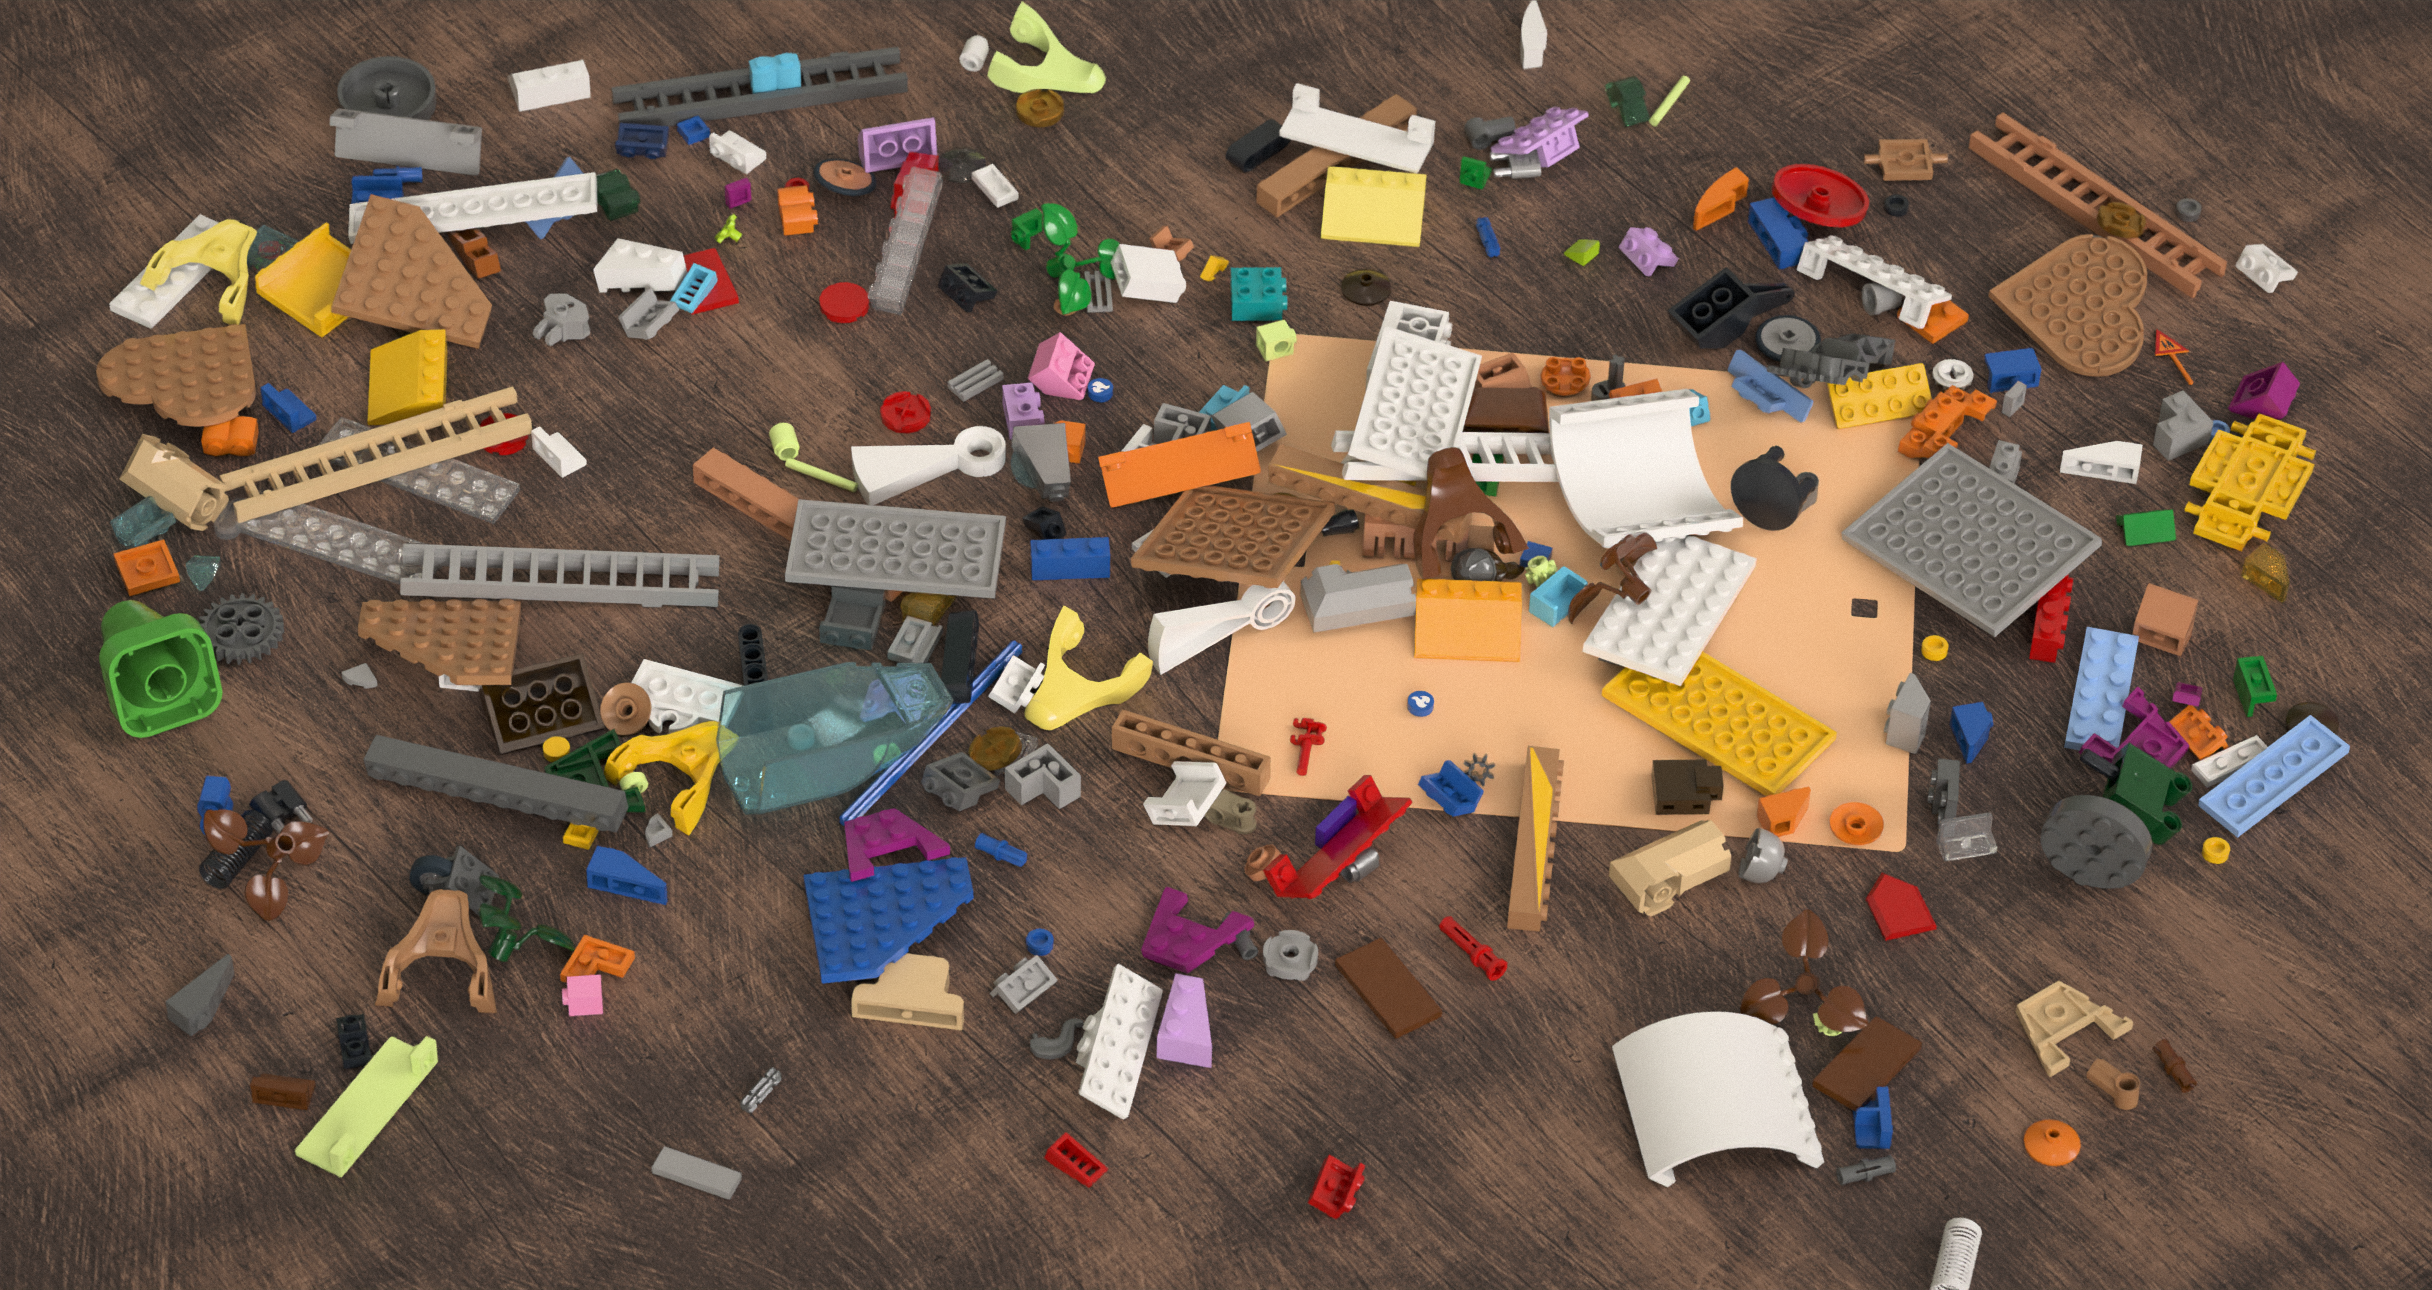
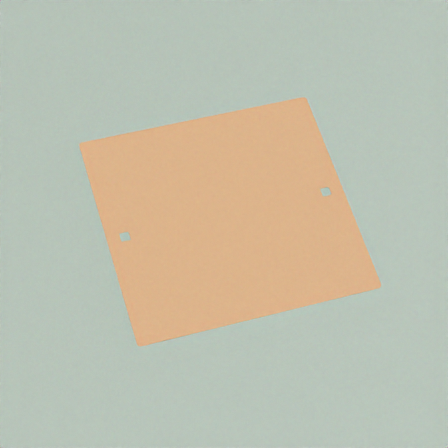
M1296 334L1297 342L1294 343V354L1269 361L1264 402L1276 412L1287 435L1257 452L1261 472L1254 475L1252 491L1269 494L1278 492L1290 493L1299 498L1324 501L1269 483L1268 464L1280 444L1339 463L1342 462L1348 452H1333L1331 443L1335 431H1355L1366 392L1367 367L1376 341ZM1459 348L1481 355L1480 364L1509 354V352ZM1514 353L1526 368L1531 386L1545 392L1548 421L1549 407L1591 401L1594 384L1608 380L1610 361L1584 359L1591 375L1589 385L1583 391L1574 395H1557L1548 391L1542 385L1540 378L1542 369L1546 366V360L1555 356ZM1624 363L1623 382L1626 386L1657 378L1662 392L1694 389L1696 392L1707 397L1710 421L1691 426L1696 455L1704 478L1713 495L1724 509H1732L1743 517V527L1732 528L1730 532L1711 531L1708 535L1690 534V536L1757 558L1756 567L1703 652L1837 732L1836 740L1781 792L1808 786L1811 789L1809 808L1795 832L1778 838L1782 842L1892 852L1902 851L1906 846L1909 752L1887 745V733L1884 732V727L1887 719L1890 717L1887 714V709L1891 699L1896 700V692L1900 682H1905L1909 673H1912L1915 586L1842 540L1841 532L1919 468L1920 457L1910 459L1898 452L1900 440L1912 428L1911 422L1913 417L1837 429L1827 383L1815 381L1809 388L1795 387L1814 402L1805 422H1799L1783 410L1765 413L1759 410L1758 405L1751 400L1742 398L1739 392L1731 387L1734 379L1737 377L1730 372ZM1779 376L1780 378L1788 382L1790 385H1792L1790 382V377ZM1777 445L1783 449L1785 454L1784 458L1779 461L1780 464L1788 468L1795 477L1802 472L1815 474L1819 479V486L1815 504L1804 510L1797 520L1786 529L1770 531L1755 526L1740 513L1731 495V479L1734 472L1743 463L1756 459L1760 455L1765 454L1772 446ZM1516 454L1520 464H1531L1527 454ZM1540 454L1544 464H1554L1551 454ZM1416 481L1415 487L1427 488V481ZM1499 481L1497 496H1487L1513 521L1526 544L1530 541L1553 548L1550 560H1554L1558 570L1565 566L1585 579L1588 584L1594 583L1596 585L1598 582H1602L1620 589V583L1626 576L1616 563L1608 570L1601 568V558L1609 548L1602 547L1601 544L1591 538L1581 528L1568 507L1559 482ZM1335 504L1336 512L1333 515L1346 509V507ZM1354 510L1359 522V529L1354 530V533L1328 535L1325 537L1321 531L1306 550L1305 566H1294L1284 579L1285 584L1295 595V605L1288 617L1272 628L1259 630L1249 623L1232 633L1218 740L1271 757V778L1262 794L1343 801L1347 796H1350L1347 791L1363 775H1371L1382 797H1410L1413 803L1409 808L1444 811L1443 807L1434 799L1428 797L1426 792L1418 785L1421 776L1439 773L1444 762L1447 760H1451L1463 772L1469 770V767L1465 766L1464 760L1471 762L1475 752L1477 757L1482 758L1485 754H1488V763L1494 762L1495 767L1489 769V772L1494 774V778L1490 779L1487 777L1485 779V786H1482L1480 781H1475L1484 792L1473 813L1520 817L1527 748L1529 745L1560 749L1559 760H1564L1563 776H1557V780L1562 781L1560 797L1555 796L1554 800L1560 801L1558 817L1552 818V821L1676 832L1700 820H1704V822L1711 820L1724 836L1749 839L1755 829L1762 828L1757 818L1759 798L1765 797V795L1722 770L1724 784L1722 800H1711L1709 814L1656 815L1651 776L1653 760L1705 759L1602 696V689L1625 668L1600 661L1598 657L1582 652L1584 642L1616 595L1602 588L1597 597L1578 614L1572 624L1569 622L1567 615L1558 624L1551 627L1529 612L1530 594L1538 587H1536L1535 583L1529 585L1525 577L1526 570L1515 579L1503 578L1501 582H1522L1520 662L1414 658L1415 615L1314 633L1300 596L1301 580L1307 577V580L1312 577V571L1316 567L1327 566L1331 560H1340V566H1342L1345 572L1347 570L1355 572L1397 564H1407L1414 586L1411 587V593L1415 594V596L1417 578L1422 579L1415 559H1404L1405 538H1401L1400 559L1394 558L1393 546L1395 545V538L1385 537V554L1383 558L1378 557L1379 537H1375L1374 557L1363 556L1365 513ZM1472 513L1470 525L1494 526V522L1490 516L1484 513ZM1437 540L1436 548L1441 565V573H1439V576L1428 579L1454 580L1451 574L1452 562L1446 561L1445 558L1447 541ZM1453 542L1452 560L1456 555V542ZM1494 542V553L1501 558L1502 562H1516L1520 565L1523 551L1515 554H1501ZM1638 560L1632 563L1633 567L1635 566ZM1239 583L1237 600H1241L1252 584L1242 585ZM1852 599L1876 600L1878 602L1877 618L1852 616ZM1415 691L1430 693L1434 698L1432 713L1424 717L1411 714L1407 708L1409 695ZM1294 718L1299 719L1298 723H1301L1302 718L1314 719V722H1321L1327 726V730L1322 733V736L1325 738L1324 744H1312L1308 770L1304 776L1298 775L1296 772L1301 746L1293 745L1290 742V737L1295 735V739L1298 740V736L1300 734L1305 735L1307 730L1294 727ZM1707 760V766H1716ZM1475 764V768L1472 771H1477L1479 775H1482L1485 767ZM1228 786L1223 787V789L1228 791L1244 792ZM1849 802H1860L1870 805L1883 818V832L1877 840L1866 845L1845 843L1838 839L1830 829L1829 822L1832 812L1838 806Z

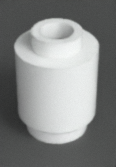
M976 35L966 41L960 56V63L964 68L971 71H977L982 68L989 51L987 40L982 36Z

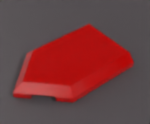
M1882 872L1866 897V902L1885 941L1936 930L1937 926L1918 887Z

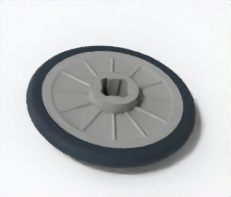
M1779 315L1765 320L1758 327L1755 336L1756 344L1761 352L1779 362L1781 361L1783 348L1811 352L1814 346L1821 342L1820 333L1812 323L1792 315Z

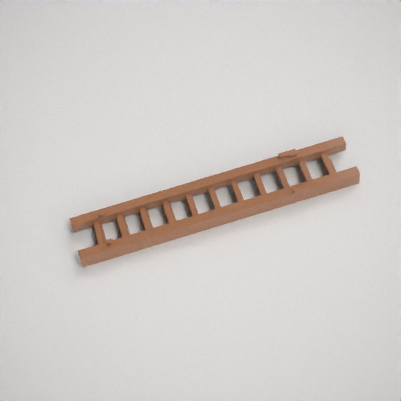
M2001 113L1996 117L1995 126L2007 134V136L1999 141L1994 142L1978 130L1971 134L1969 149L2097 235L2104 238L2111 236L2130 245L2139 253L2146 268L2192 299L2196 296V292L2200 290L2202 281L2195 275L2204 268H2208L2220 277L2225 275L2227 261L2057 149L2056 144L2044 136L2039 137L2005 113ZM2017 142L2026 147L2016 155L2007 151ZM2036 154L2044 159L2034 167L2025 163ZM2053 167L2063 171L2052 180L2043 175ZM2072 179L2081 183L2080 186L2071 192L2062 187ZM2091 191L2100 196L2089 205L2081 200ZM2118 202L2134 207L2136 213L2139 215L2142 213L2146 220L2142 234L2150 229L2156 235L2143 242L2138 237L2121 238L2106 232L2098 225L2096 220L2100 206H2107L2108 203ZM2167 242L2175 246L2165 255L2157 251ZM2186 255L2194 259L2183 268L2178 265V261Z

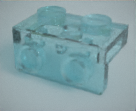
M148 496L110 521L119 544L133 548L148 544L149 539L167 532L169 527L176 523L173 513L159 509L152 496Z

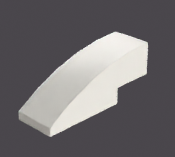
M1536 0L1530 2L1522 22L1520 57L1523 69L1542 67L1543 50H1546L1547 30Z

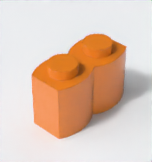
M807 185L778 188V207L784 236L814 232V225L818 224L817 211L811 208L814 207L813 192L808 193Z
M240 416L220 424L204 426L201 439L203 453L212 456L227 454L250 456L255 454L259 434L257 419Z

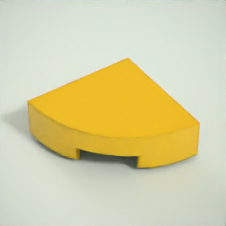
M1211 255L1200 278L1205 281L1214 280V275L1219 270L1223 272L1229 261L1223 257Z

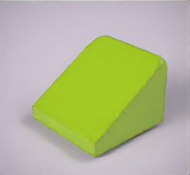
M1579 239L1564 252V255L1585 266L1599 254L1600 241Z

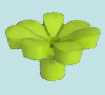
M734 214L727 218L721 232L716 234L714 238L716 242L721 243L724 238L728 237L737 242L741 237L742 233L734 229V221L737 218Z

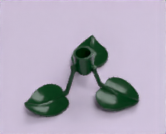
M483 874L480 875L479 880L487 889L504 895L506 898L504 911L486 903H481L479 907V915L483 927H499L488 950L492 957L507 962L513 949L519 950L521 945L532 935H537L548 942L568 948L573 952L575 951L576 946L565 933L543 924H537L536 928H531L517 941V934L509 929L520 930L522 926L517 919L509 916L508 913L512 897L521 899L522 892L517 886L507 880Z

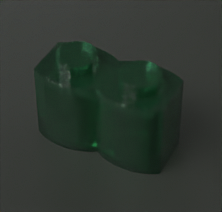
M614 169L596 175L597 203L601 205L603 212L610 221L638 212L640 196L637 190H633L630 187L626 174H622L620 170Z

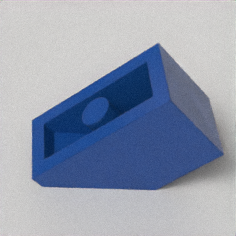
M1983 702L1952 707L1950 727L1966 764L1972 763L1988 740L1990 727H1993L1992 714L1990 711L1987 712Z

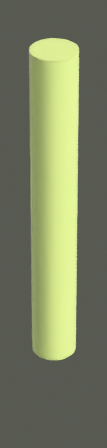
M1687 76L1680 78L1649 119L1651 125H1658L1689 84L1690 79Z
M790 457L786 460L785 467L853 493L858 488V483Z

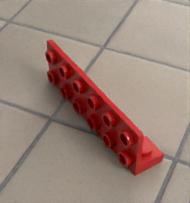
M1363 775L1347 790L1350 797L1357 800L1356 808L1359 812L1297 872L1286 854H1279L1263 870L1276 896L1308 899L1319 896L1322 893V889L1329 882L1337 879L1339 873L1356 860L1355 857L1369 848L1373 844L1372 841L1378 835L1386 832L1389 829V825L1396 818L1406 813V809L1413 803L1411 798L1382 797L1372 776Z

